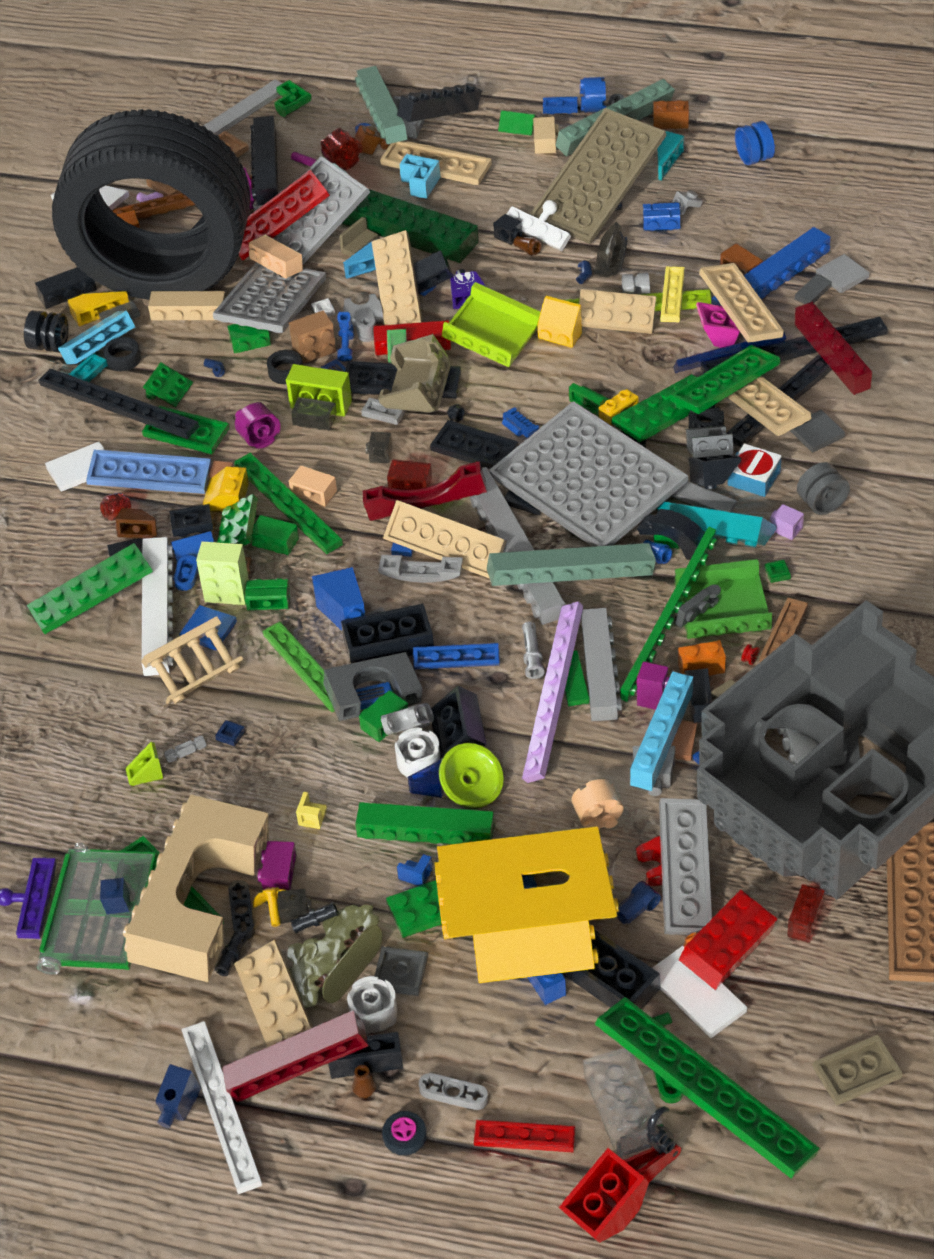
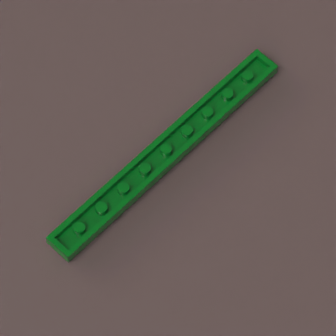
M708 526L622 685L620 692L621 700L628 703L631 695H636L637 676L643 662H654L657 655L656 649L658 646L663 645L666 638V630H671L675 621L673 617L675 613L678 614L679 607L683 605V598H688L692 589L690 585L693 581L696 582L698 580L701 565H706L709 558V550H714L716 546V529Z

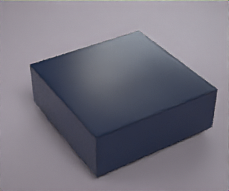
M225 720L215 734V738L217 741L235 747L244 734L245 727Z

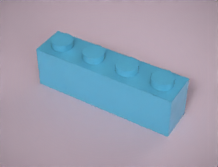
M127 310L117 311L58 349L66 364H77L104 347L110 340L120 337L135 328V325Z

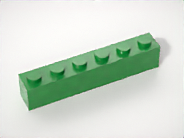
M359 802L355 822L357 837L429 842L432 844H459L492 840L495 826L493 811Z

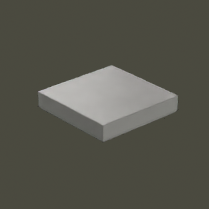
M845 254L816 269V274L832 281V287L840 293L869 278V272Z

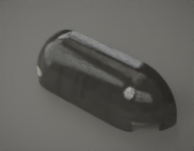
M617 222L609 227L599 244L594 266V274L599 277L609 278L622 270L627 237L623 236L620 231L622 227Z

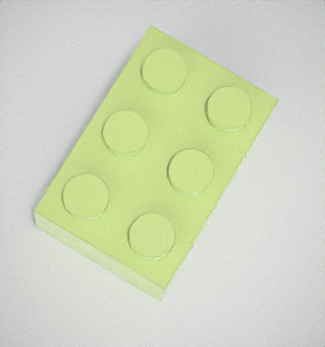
M201 542L196 561L205 602L245 605L246 580H249L243 544Z

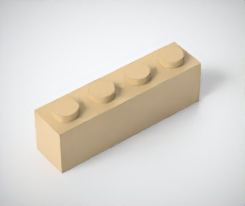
M151 291L148 305L151 320H214L213 312L226 296L225 291Z

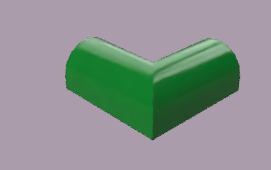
M288 80L276 87L277 93L282 98L275 101L274 104L277 113L281 117H285L309 103L312 96Z

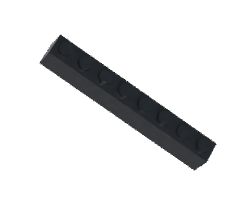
M274 115L253 118V125H250L252 197L257 200V206L264 205L278 194L277 138Z

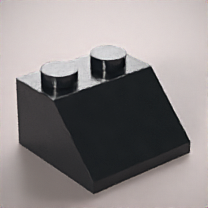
M733 454L700 458L689 457L690 481L698 486H704L705 489L717 488V485L724 484L741 462V457Z

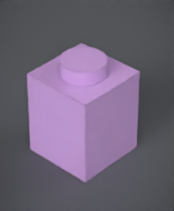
M784 504L778 510H775L770 517L771 523L777 526L775 533L790 540H793L803 529L804 514Z

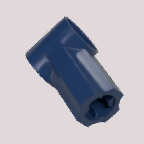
M638 882L633 887L630 896L618 905L619 912H616L618 920L622 924H629L645 910L652 911L659 904L661 895L646 882Z

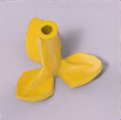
M279 888L262 890L253 900L254 908L268 901L272 927L281 925L277 899L293 902L292 895L288 891Z

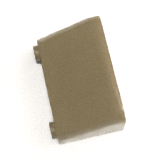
M433 334L394 345L390 360L398 370L391 392L388 389L381 390L378 398L380 404L387 409L427 413L437 411L440 407L450 370V360L447 353Z

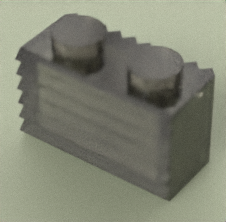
M298 397L291 412L293 425L329 431L337 415L336 403Z

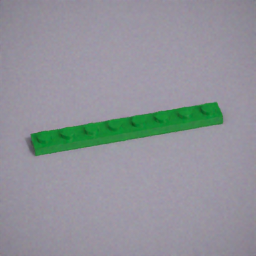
M248 453L234 461L235 467L246 468L248 480L296 524L326 555L343 545L342 539L255 456Z

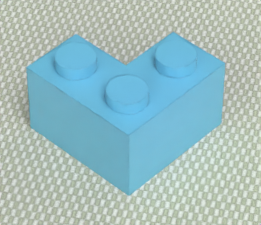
M406 154L399 164L401 181L409 183L411 196L427 199L440 179L439 160Z

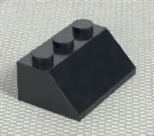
M457 685L431 708L434 717L431 723L433 733L439 740L441 761L445 754L457 745L464 743H473L483 747L487 745L477 694Z

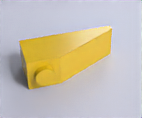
M126 291L88 293L68 300L70 313L79 327L100 319L98 313L129 302Z

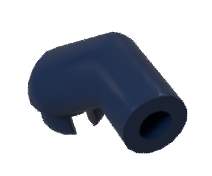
M583 260L578 264V268L580 267L582 272L576 277V281L579 284L586 282L593 274L591 264L587 260Z
M209 358L204 360V367L212 369L216 377H222L225 374L222 362Z

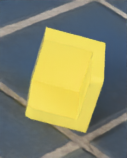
M303 792L296 811L298 825L320 829L327 807L323 804L311 803L308 792Z

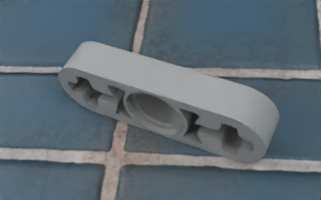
M433 1073L424 1074L419 1079L420 1094L427 1099L472 1110H481L488 1104V1093L482 1085ZM430 1083H434V1086H431L430 1089H426V1086H429ZM451 1087H456L460 1090V1093L456 1096H450L446 1092ZM477 1094L481 1095L477 1100H473V1097H476Z

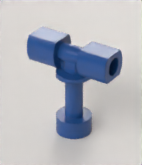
M339 312L337 316L340 327L338 335L342 337V346L337 351V359L347 362L353 358V351L349 349V340H353L355 333L350 313Z

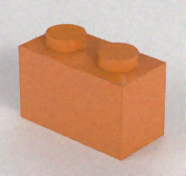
M720 640L678 648V666L681 674H684L686 670L708 668L709 676L725 673L726 656Z

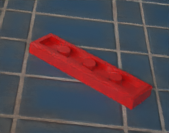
M476 1120L474 1146L574 1153L575 1126Z

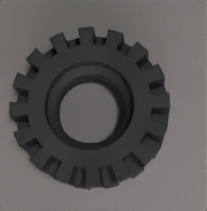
M716 405L711 406L700 414L690 410L688 428L724 425L723 410L721 411L719 406L715 408ZM702 420H710L711 422H702Z

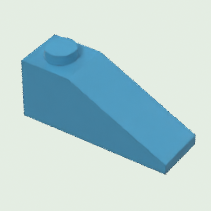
M372 241L343 262L346 279L376 270Z

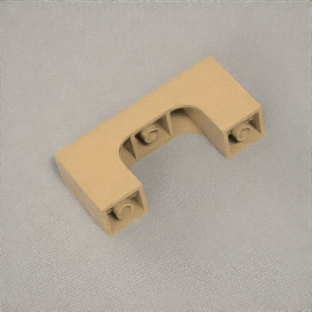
M190 795L187 803L184 802L181 807L180 818L174 822L172 835L166 839L164 852L160 853L157 858L156 869L150 872L147 888L144 887L142 889L139 905H135L133 908L132 920L125 925L123 937H126L124 950L127 952L128 962L209 982L224 947L223 917L189 909L183 906L196 877L207 869L224 868L252 876L255 875L261 862L262 850H266L267 841H269L268 813Z

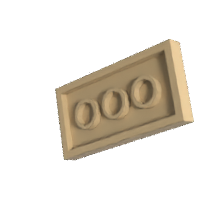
M581 289L579 304L581 305L582 327L652 334L656 296Z

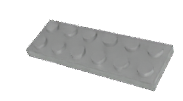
M660 798L659 816L664 934L689 935L694 932L698 933L712 919L706 805L699 799Z

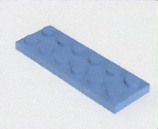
M94 450L86 481L87 485L205 494L211 468V459Z

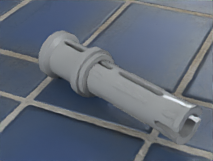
M526 622L522 625L526 653L523 656L527 666L525 675L530 679H538L544 675V667L541 665L543 657L538 650L536 625L532 622Z

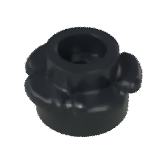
M460 404L450 406L447 411L449 419L460 422L465 414V410Z

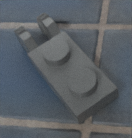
M719 585L708 586L679 607L676 625L682 628L687 622H693L700 613H705L708 607L713 608L717 605L718 595L721 592Z

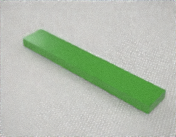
M281 622L263 630V636L331 713L335 710L323 684L324 669Z

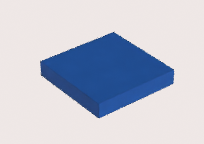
M199 605L179 633V636L217 616L221 622L220 627L217 629V634L223 642L237 620L235 616ZM204 636L199 639L200 646L217 651L210 638Z

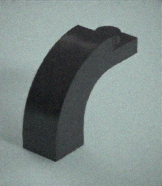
M659 509L656 515L644 517L637 528L640 535H662L670 538L679 545L686 560H691L705 534L702 528L690 518L667 509Z
M708 668L684 671L685 675L693 676V694L689 702L693 723L702 722V710L713 702Z

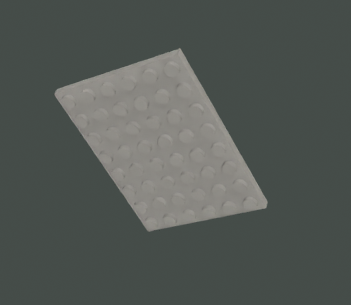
M575 402L570 403L489 470L493 479L592 547L614 545L640 523L644 517L648 516L688 482V475Z

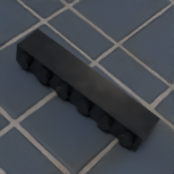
M466 83V85H455L454 87L432 89L431 91L422 90L419 93L410 92L407 95H401L397 116L408 122L478 110L482 90L476 88L475 84Z

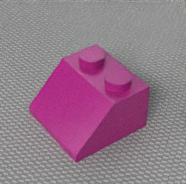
M697 302L696 306L703 329L713 345L718 348L732 349L740 331L722 306Z

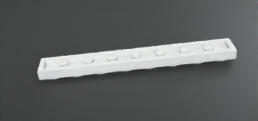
M205 1022L181 1029L238 1194L262 1186L231 1095L226 1091L224 1075Z

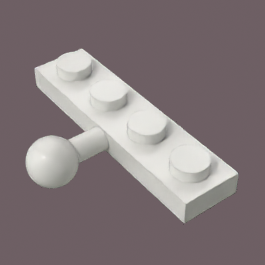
M552 200L544 202L543 212L539 219L514 207H511L507 215L522 222L524 234L537 238L539 241L559 251H563L571 238L568 232L545 222L549 215L554 214L557 210V204Z

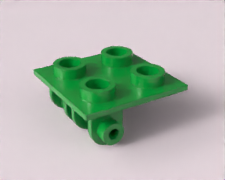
M160 362L143 388L146 389L145 396L147 399L152 400L157 396L176 408L193 384V381Z

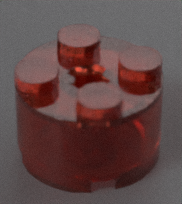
M337 128L320 142L322 156L343 170H349L354 167L359 161V153H362L361 143L342 128Z

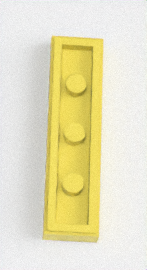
M666 266L661 322H680L685 267Z

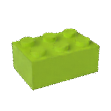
M293 364L286 378L290 408L346 416L352 402L348 372Z

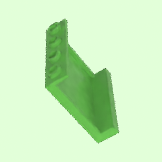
M758 559L700 567L699 578L690 585L692 586L688 598H683V604L710 585H719L721 592L718 595L717 605L713 608L708 607L705 613H700L693 622H687L684 626L687 639L771 629L772 612L769 613L759 576ZM686 568L675 569V587Z

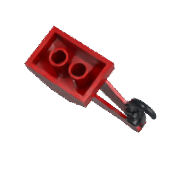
M666 1106L660 1107L653 1112L647 1122V1137H649L648 1142L652 1148L625 1160H622L607 1148L558 1207L599 1243L618 1234L627 1227L640 1211L648 1184L668 1164L674 1161L681 1152V1147L675 1143L674 1135L663 1124H656L663 1113L669 1112V1108Z

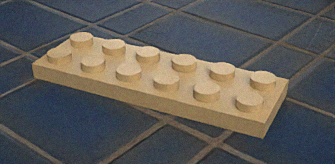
M409 141L391 143L381 158V165L400 169L399 164L406 154L439 160L440 178L472 185H479L492 165L491 158Z
M405 230L372 241L384 325L423 322L409 234Z
M735 263L702 267L699 274L747 342L783 337L784 330Z
M762 376L727 397L777 436L783 435L812 419L811 413Z
M398 500L395 503L383 539L442 560V557L463 558V569L489 578L486 569L489 553H503L507 540Z
M275 940L234 963L267 1047L313 1028L280 947Z

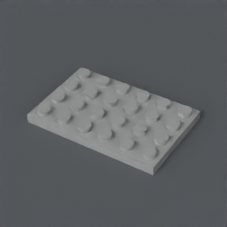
M322 156L309 170L314 173L330 196L273 238L302 254V265L370 193L367 187Z
M256 262L213 312V319L224 323H235L240 326H250L256 329L283 333L289 326V322L294 320L326 280V272L303 268V271L284 278Z

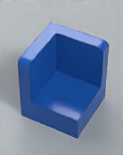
M424 854L418 863L407 860L405 864L399 863L397 866L398 879L417 886L426 884L433 871L432 858Z

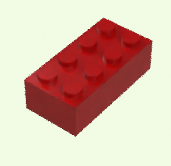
M740 890L689 941L679 961L716 991L770 934L778 919L744 891Z

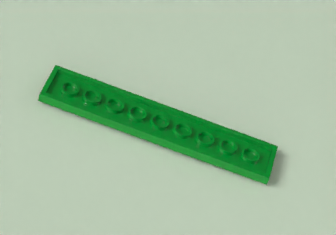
M626 997L597 1018L595 1022L597 1027L792 1179L818 1154L820 1148Z

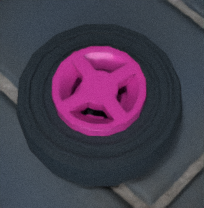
M400 1111L394 1113L387 1118L383 1125L382 1138L385 1146L397 1155L416 1153L423 1147L426 1141L427 1129L425 1123L420 1116L413 1112Z

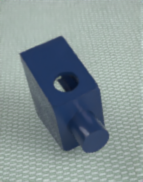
M169 1064L155 1102L161 1111L157 1123L162 1127L171 1128L174 1119L184 1121L187 1118L202 1089L192 1071Z

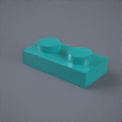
M91 354L68 375L90 382L108 366L107 360Z

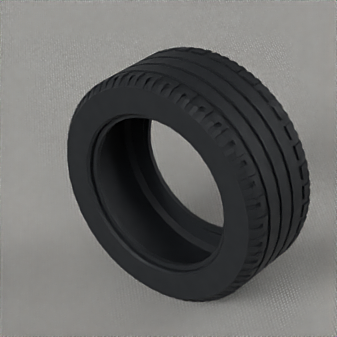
M150 109L126 110L122 113L116 112L115 115L110 114L107 117H102L101 120L95 121L85 128L74 140L67 153L52 203V220L56 237L62 249L65 250L66 255L70 257V260L87 276L116 292L126 291L128 296L145 300L150 299L151 291H207L209 288L217 285L229 273L238 258L250 209V186L239 158L211 130H207L206 127L199 125V123L174 113L170 114L165 111H152ZM139 178L161 182L187 196L198 207L205 222L194 229L180 233L164 234L146 231L129 224L117 216L106 204L99 189L107 184L124 179Z

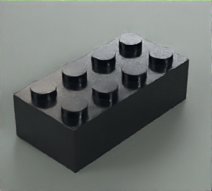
M424 603L341 621L343 639L350 664L406 652L407 656H412L413 647L434 646L433 633Z
M594 929L595 939L591 940L592 949H597L598 963L594 964L595 969L564 972L561 974L610 1008L626 997L642 1009L660 990V973Z

